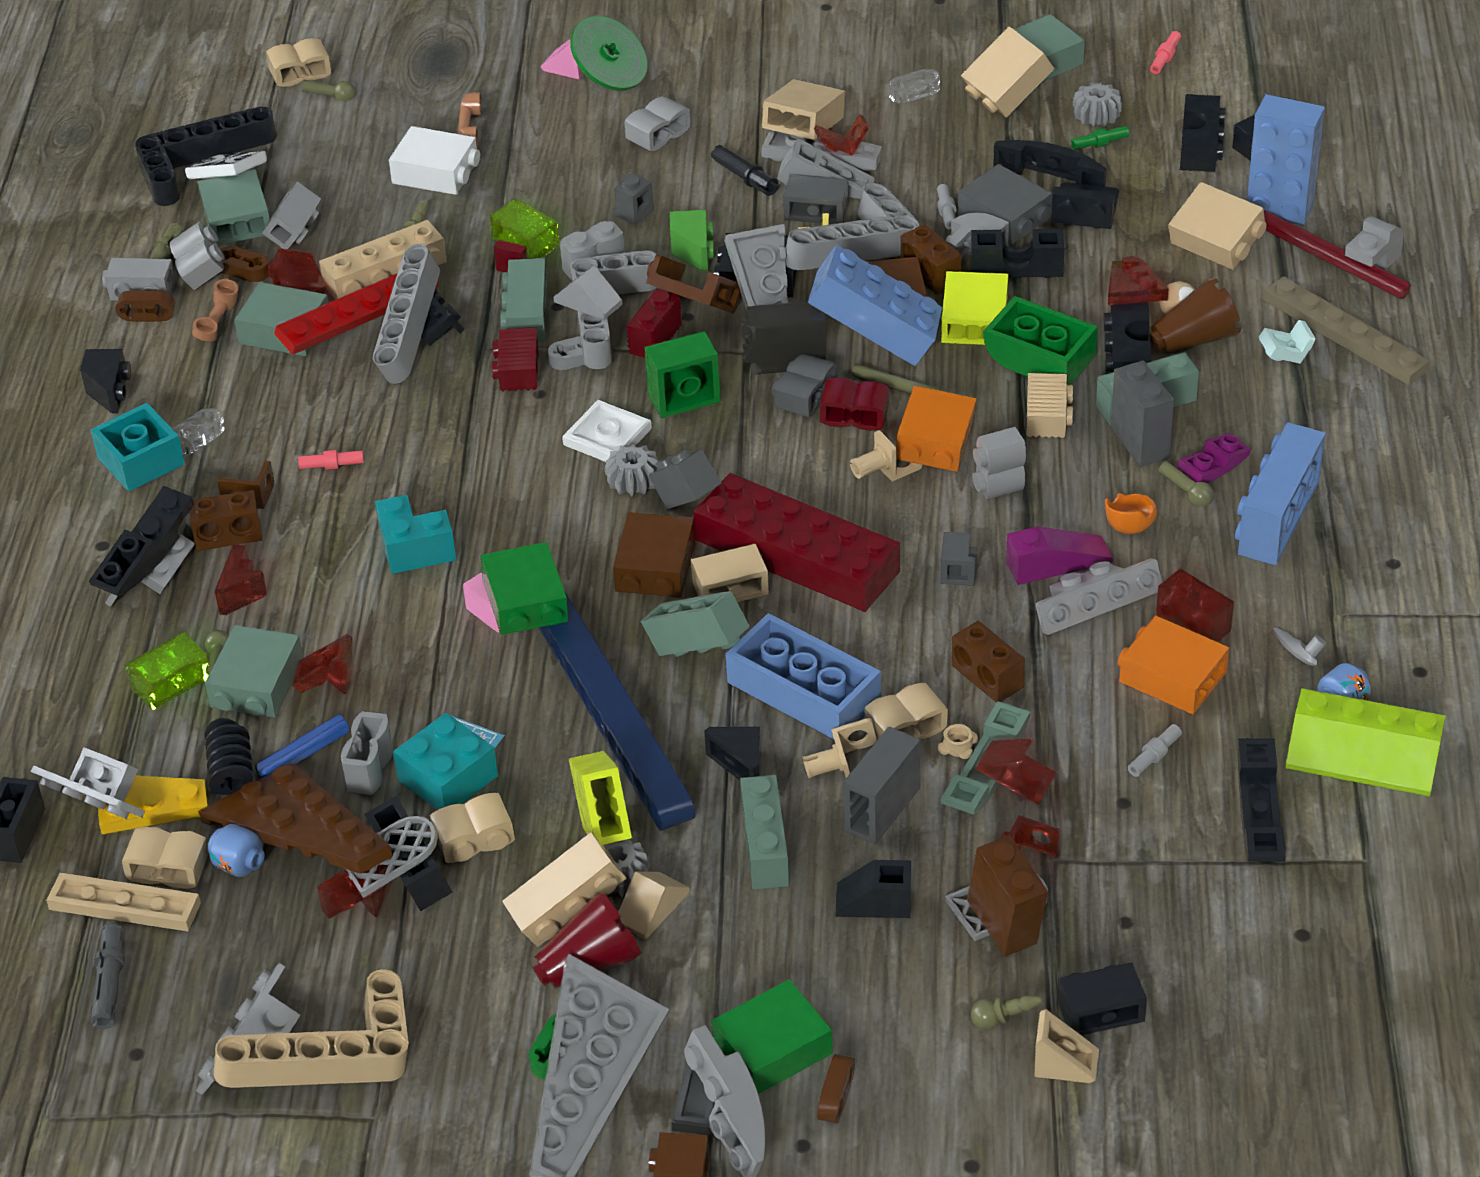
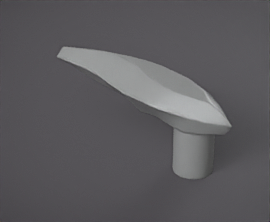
M1277 627L1273 628L1278 640L1291 654L1308 665H1317L1316 656L1326 645L1324 639L1315 635L1306 646L1301 640L1295 639L1287 632Z

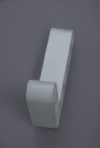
M868 183L863 186L857 212L861 220L790 231L786 244L785 265L794 270L820 268L836 244L844 249L853 251L864 261L901 256L900 235L919 227V222L885 186L877 183Z
M636 251L578 258L571 263L572 281L595 265L618 295L651 291L658 287L646 283L648 278L647 270L649 264L654 260L656 253L652 251ZM576 310L585 365L592 369H602L612 363V353L607 318L602 320Z

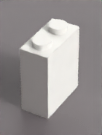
M411 126L389 159L392 184L457 195L463 184L468 182L473 168L478 166L480 151L477 150L476 137Z

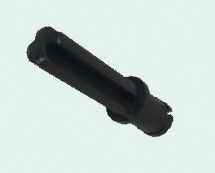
M722 145L715 146V149L711 152V158L744 179V183L747 186L755 187L767 196H771L777 191L778 186L775 184H779L778 180L766 174L761 166L751 165Z

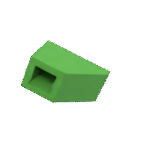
M706 210L670 211L672 254L701 271H708V259H714L713 226L712 222H706Z

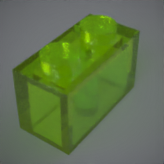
M516 198L490 214L492 239L497 242L502 240L526 246L528 259H540L559 246L557 221Z
M185 632L125 664L131 688L152 711L205 682L209 676L206 653Z

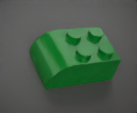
M1014 296L984 329L983 339L987 351L1001 366L1027 377L1028 373L1067 374V385H1072L1096 356L1098 326Z

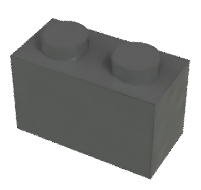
M789 175L783 195L784 220L822 223L823 213H829V224L843 223L849 203L848 179Z
M685 449L676 455H669L657 462L656 466L658 469L648 475L667 509L697 500L722 484L702 449L692 453Z

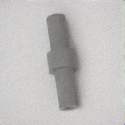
M940 184L937 187L939 198L937 207L939 214L943 217L945 228L951 230L952 220L955 219L956 205L954 199L950 197L948 186Z
M1172 724L1158 738L1154 737L1142 747V753L1128 766L1130 774L1138 777L1152 763H1158L1168 753V747L1182 735L1181 729L1177 725Z

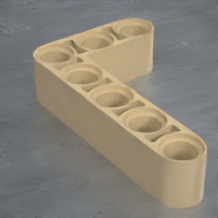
M380 969L372 972L367 978L364 1003L366 1030L247 1034L223 1037L217 1042L215 1048V1080L224 1087L239 1088L387 1082L399 1079L405 1072L408 1050V1034L400 977L391 970Z

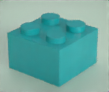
M148 403L90 429L97 458L128 492L185 464L179 435Z
M447 713L441 715L393 751L398 781L437 810L449 805L464 803L498 777L494 747Z

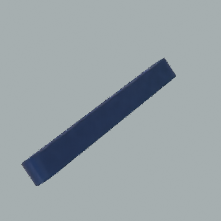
M566 594L568 622L539 627V630L656 827L663 831L693 820L695 818V809L687 790Z

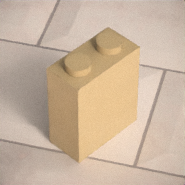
M1009 26L969 66L961 77L967 83L965 90L975 100L979 97L982 98L983 105L994 114L998 111L1007 118L1055 68L1041 50Z
M793 79L763 101L762 128L815 140L844 118L845 91Z
M1200 182L1168 224L1172 244L1234 270L1239 261H1243L1247 257L1254 241L1263 236L1266 230V222L1262 207Z

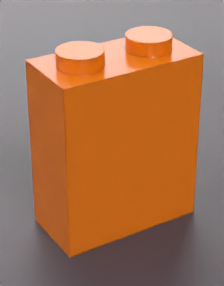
M914 385L897 433L896 459L958 472L973 425L977 398Z
M1155 615L1146 627L1142 626L1139 629L1132 645L1129 648L1125 647L1121 651L1117 665L1120 666L1119 682L1194 715L1227 673L1230 647Z

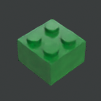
M705 331L645 347L648 396L660 418L720 403L718 354Z

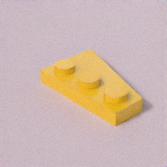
M136 775L124 802L144 810L142 818L129 813L127 819L106 811L109 805L106 804L104 810L98 808L99 826L102 834L200 817L198 811L209 806L205 780Z

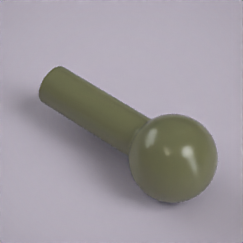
M303 80L302 92L334 96L340 101H348L356 96L354 85L348 81H341L336 85Z
M1164 461L1158 471L1187 492L1188 500L1192 504L1206 506L1213 501L1214 491L1208 483H1195L1168 461Z
M215 630L206 637L205 648L210 653L209 674L229 637V634L225 631Z

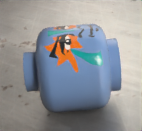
M1342 663L1320 679L1318 691L1368 701L1371 695L1369 677L1364 670L1352 664Z
M229 824L219 828L209 840L208 853L210 854L211 863L216 868L233 876L244 877L257 870L263 863L264 851L260 836L242 826Z

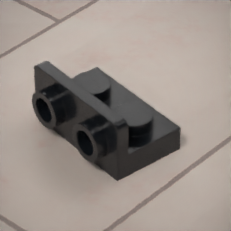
M436 290L434 291L421 338L429 346L451 326L460 334L465 330L457 322L461 316L450 304L446 307L442 306L446 301Z

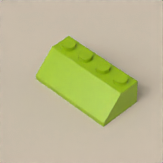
M1302 688L1295 713L1285 768L1430 797L1446 715Z

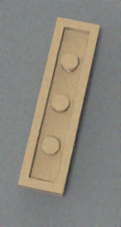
M59 873L46 900L49 910L182 931H189L201 904L199 894L66 873Z

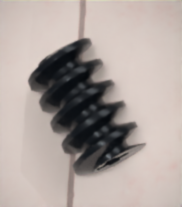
M218 718L211 721L206 726L204 732L209 790L220 795L232 794L240 790L246 783L254 781L249 731L244 726L238 725L235 721L228 718Z

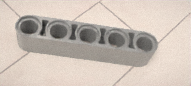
M414 244L403 254L373 353L374 363L385 379L392 384L401 383L411 372L440 274L439 265L424 244Z

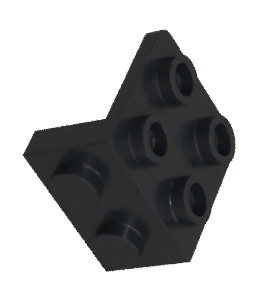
M1069 182L1061 183L1060 187H1054L1051 223L1111 229L1119 198V189Z

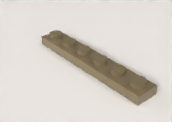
M1284 276L1263 290L1262 300L1296 320L1305 321L1308 327L1407 385H1410L1429 371L1430 360Z

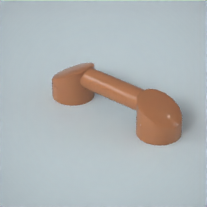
M480 92L467 93L462 99L457 133L476 137L478 150L477 126L470 127L471 115H482V98Z
M221 279L214 284V307L208 317H200L193 322L192 335L195 338L211 342L217 340L218 324L226 310H230L237 303L239 287L236 282L229 279Z

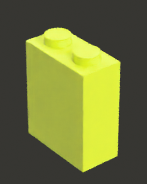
M946 271L941 343L985 345L983 339L984 329L1007 305L1008 274Z
M605 751L569 758L582 827L587 835L591 832L602 845L631 839L632 836L616 764Z

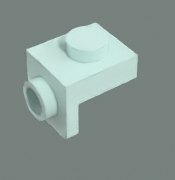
M1302 320L1297 321L1290 333L1264 328L1258 337L1265 348L1266 354L1273 360H1285L1300 364L1315 342V336L1307 323Z

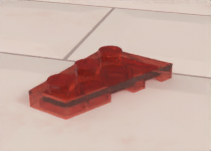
M1127 256L1122 258V261H1112L1108 305L1168 300L1169 288L1142 259L1135 256Z

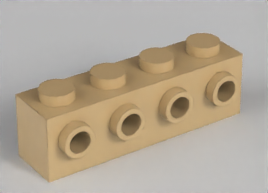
M425 220L319 261L323 285L333 298L337 300L397 274L404 252L414 244H424L427 246L438 265L446 263L444 238L429 220Z

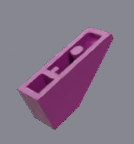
M1041 526L1007 534L1006 564L1017 585L1088 569L1091 565L1098 562L1107 561L1113 563V557L1100 535Z

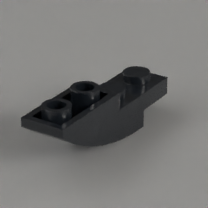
M163 486L132 532L125 529L90 578V585L120 596L139 584L163 560L180 538L177 529L194 506L192 497Z

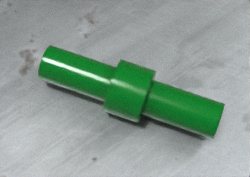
M1122 126L1110 130L1105 128L1094 130L1089 135L1071 139V145L1073 150L1095 146L1096 148L1106 146L1110 141L1129 137V129L1127 126Z

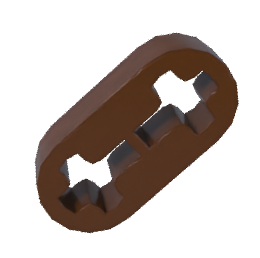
M226 246L220 249L224 255L222 260L224 270L221 271L222 273L250 282H260L269 277L270 267L268 258L265 255L237 246Z
M124 291L118 297L115 311L125 321L162 322L172 317L175 299L165 291Z
M834 1054L819 1098L818 1120L839 1123L854 1076L855 1058Z

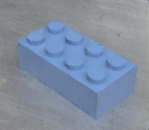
M1265 94L1254 120L1247 194L1248 202L1258 205L1263 210L1288 222L1305 224L1314 205L1325 106Z
M837 244L817 270L808 301L812 306L914 366L917 365L935 341L942 307L932 298L922 296L912 290L907 283L895 280L885 274L880 267L870 265L860 259L853 251L844 249Z
M1287 422L1282 433H1276L1271 446V454L1264 455L1259 476L1254 475L1252 477L1248 497L1242 496L1238 506L1237 515L1242 516L1235 532V540H1239L1238 555L1277 565L1320 482L1325 432Z
M769 613L726 653L727 683L832 739L834 737L831 729L862 720L865 717V707L874 699L881 697L880 670Z

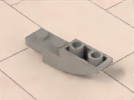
M707 1026L699 1027L692 1030L684 1053L688 1066L696 1071L704 1084L707 1097L710 1101L715 1102L708 1119L711 1131L716 1138L721 1139L729 1153L730 1162L734 1169L740 1171L743 1177H756L764 1161L765 1125L756 1087L739 1052L724 1056Z

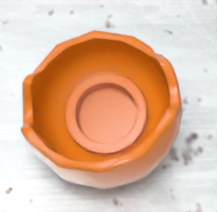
M1118 493L1115 501L1112 503L1109 498L1105 499L1107 521L1119 533L1132 535L1143 532L1157 518L1156 504L1147 495H1124Z

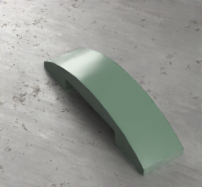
M997 701L983 725L982 738L961 774H955L941 797V804L974 815L984 807L999 786L1018 749L1030 718V711Z

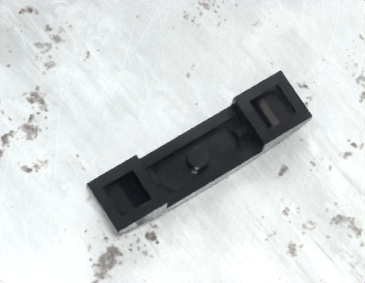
M1002 140L994 143L993 167L999 164L1018 175H1021L1024 169H1029L1076 181L1078 184L1106 187L1107 169L1094 159L1078 151L1055 144L1030 140Z
M1238 738L1240 809L1247 861L1285 862L1284 832L1280 823L1276 780L1277 757L1275 738Z

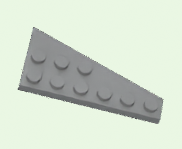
M570 954L567 955L564 964L530 1177L576 1176L669 1011L668 1008Z

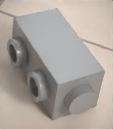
M296 182L282 199L262 234L286 251L293 242L299 244L308 232L305 225L310 226L319 214V211L315 208L321 198L299 182Z
M111 258L108 269L104 270L102 275L103 287L108 289L109 298L113 301H117L119 295L124 291H165L172 295L176 283L171 259Z

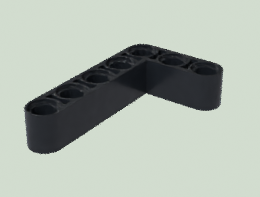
M260 106L148 134L138 138L135 142L140 170L154 202L160 206H170L175 204L180 198L174 168L201 162L219 154L236 153L272 143L277 136L272 110L268 107Z

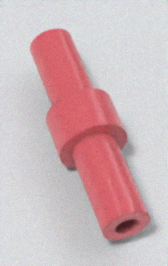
M1173 31L1167 41L1159 46L1156 51V58L1150 66L1152 73L1159 74L1164 65L1173 58L1176 52L1175 47L1181 39L1179 32Z
M337 450L323 451V454L298 457L299 469L325 467V470L339 469L340 465L364 463L363 450L337 453Z

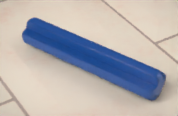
M341 715L334 716L255 765L257 775L263 778L271 774L279 766L290 763L296 765L349 732L347 721Z

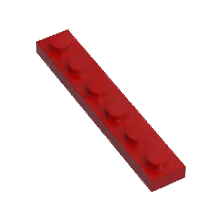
M397 274L276 325L274 335L294 355L378 318L386 313ZM437 282L436 287H435V290H436V291H437V288H438V285H439L438 282Z

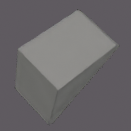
M595 265L553 297L555 303L605 320L622 305V299Z

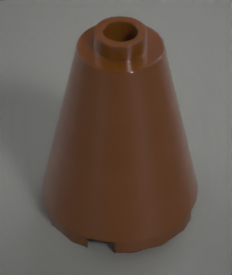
M1211 277L1204 281L1152 325V333L1149 336L1156 350L1161 349L1164 353H1170L1234 337L1241 332V327L1236 328L1235 323L1240 321L1235 304L1225 288L1218 290L1214 285L1219 282L1217 279Z

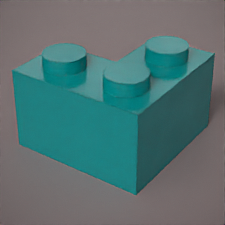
M407 495L375 501L379 531L391 574L456 561L453 532L446 510L413 516Z

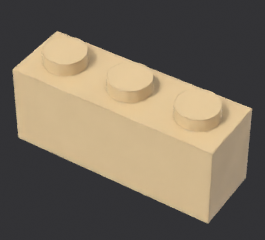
M590 832L502 902L520 930L539 947L545 941L552 939L594 896L602 892L605 895L611 893L627 878L608 850Z

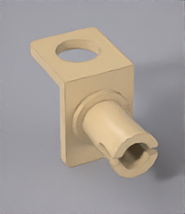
M880 430L874 432V450L850 460L852 463L850 464L851 470L858 479L880 469L893 482L922 469V464L912 462L907 467H896V447Z
M866 718L831 729L835 741L832 749L809 756H802L808 778L810 779L813 776L840 769V772L844 771L847 778L850 775L845 754L872 746L877 741L871 719ZM858 730L867 732L866 736L859 741L848 740V736L852 732Z

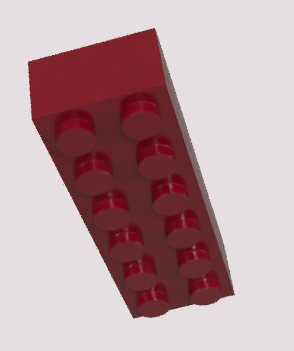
M729 473L721 481L722 484L718 485L693 511L695 541L721 552L756 544L769 572L863 612L870 608L900 573V542L732 473Z

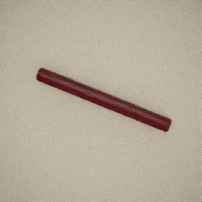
M1264 210L1265 231L1399 299H1404L1409 294L1411 287L1409 282L1376 265L1370 267L1345 256L1344 249Z

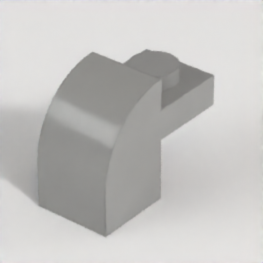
M986 213L964 214L952 220L951 235L945 240L961 254L962 263L971 254V230H1002V241L1008 246L1009 222Z
M1370 216L1363 221L1362 231L1346 245L1345 256L1370 267L1376 265L1386 270L1401 256L1403 231L1397 226Z

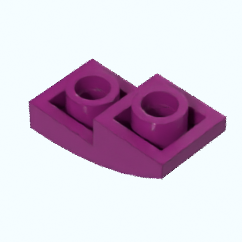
M1226 433L1206 440L1203 451L1180 458L1177 469L1195 483H1209L1240 464L1250 455L1251 449L1244 445L1236 436Z

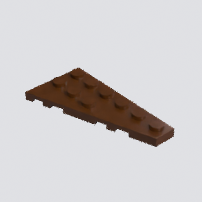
M293 763L277 767L271 774L257 781L246 783L240 790L198 811L202 823L212 825L217 822L221 823L223 827L229 824H236L257 833L264 843L285 850L296 847L301 849L302 855L310 858L321 855L328 858L329 864L360 874L393 857L390 845Z

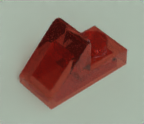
M233 544L214 592L220 615H228L265 597L267 594L264 574L262 571L253 570V561L248 557L246 545Z
M346 634L299 660L292 686L301 693H304L315 686H321L327 680L341 693L346 695L352 674L353 638Z
M1032 739L991 741L975 769L1039 805L1057 772L1025 755L1033 741Z
M378 864L375 874L385 875L386 865ZM345 870L317 886L321 909L330 919L341 912L349 910L353 905L361 901L376 918L379 914L387 884L363 898L353 880L350 879L349 873ZM356 878L360 886L363 887L366 879Z

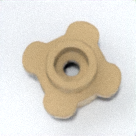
M954 724L947 727L943 732V742L938 744V751L941 754H950L961 759L970 758L973 753L971 748L978 741L977 734L962 724Z

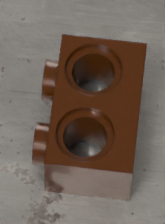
M926 224L900 235L901 258L918 257L924 285L936 295L944 292L946 271L961 272V254Z
M254 490L193 500L194 506L189 511L197 551L263 541Z
M979 620L952 636L951 665L996 703L997 701L1002 702L1024 688L1025 658Z

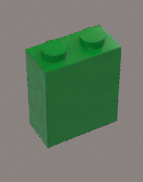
M547 542L480 555L482 580L500 635L568 622L567 597Z
M790 979L711 1020L712 1036L724 1056L739 1052L749 1070L758 1094L833 1054L831 1028Z

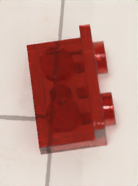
M278 248L274 259L269 262L268 275L271 277L274 285L325 294L327 287L312 253Z

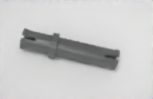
M110 923L101 928L100 948L94 958L97 972L90 1024H93V1027L97 1029H109L115 1024L119 973L125 963V956L122 953L125 929H121L122 926Z

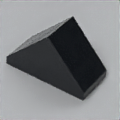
M760 726L708 727L704 730L705 750L708 757L738 780L740 778L760 776Z

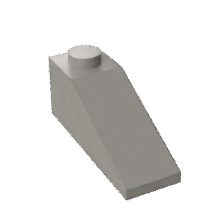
M799 138L796 139L782 160L777 180L787 185L789 175L848 179V198L861 199L863 186L868 183H874L875 179Z

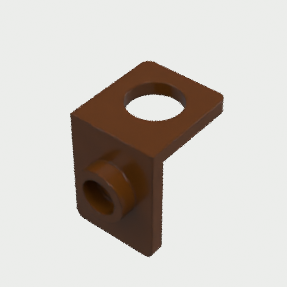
M270 461L264 462L257 481L219 478L218 480L220 495L254 490L257 508L259 509L265 508L275 484Z

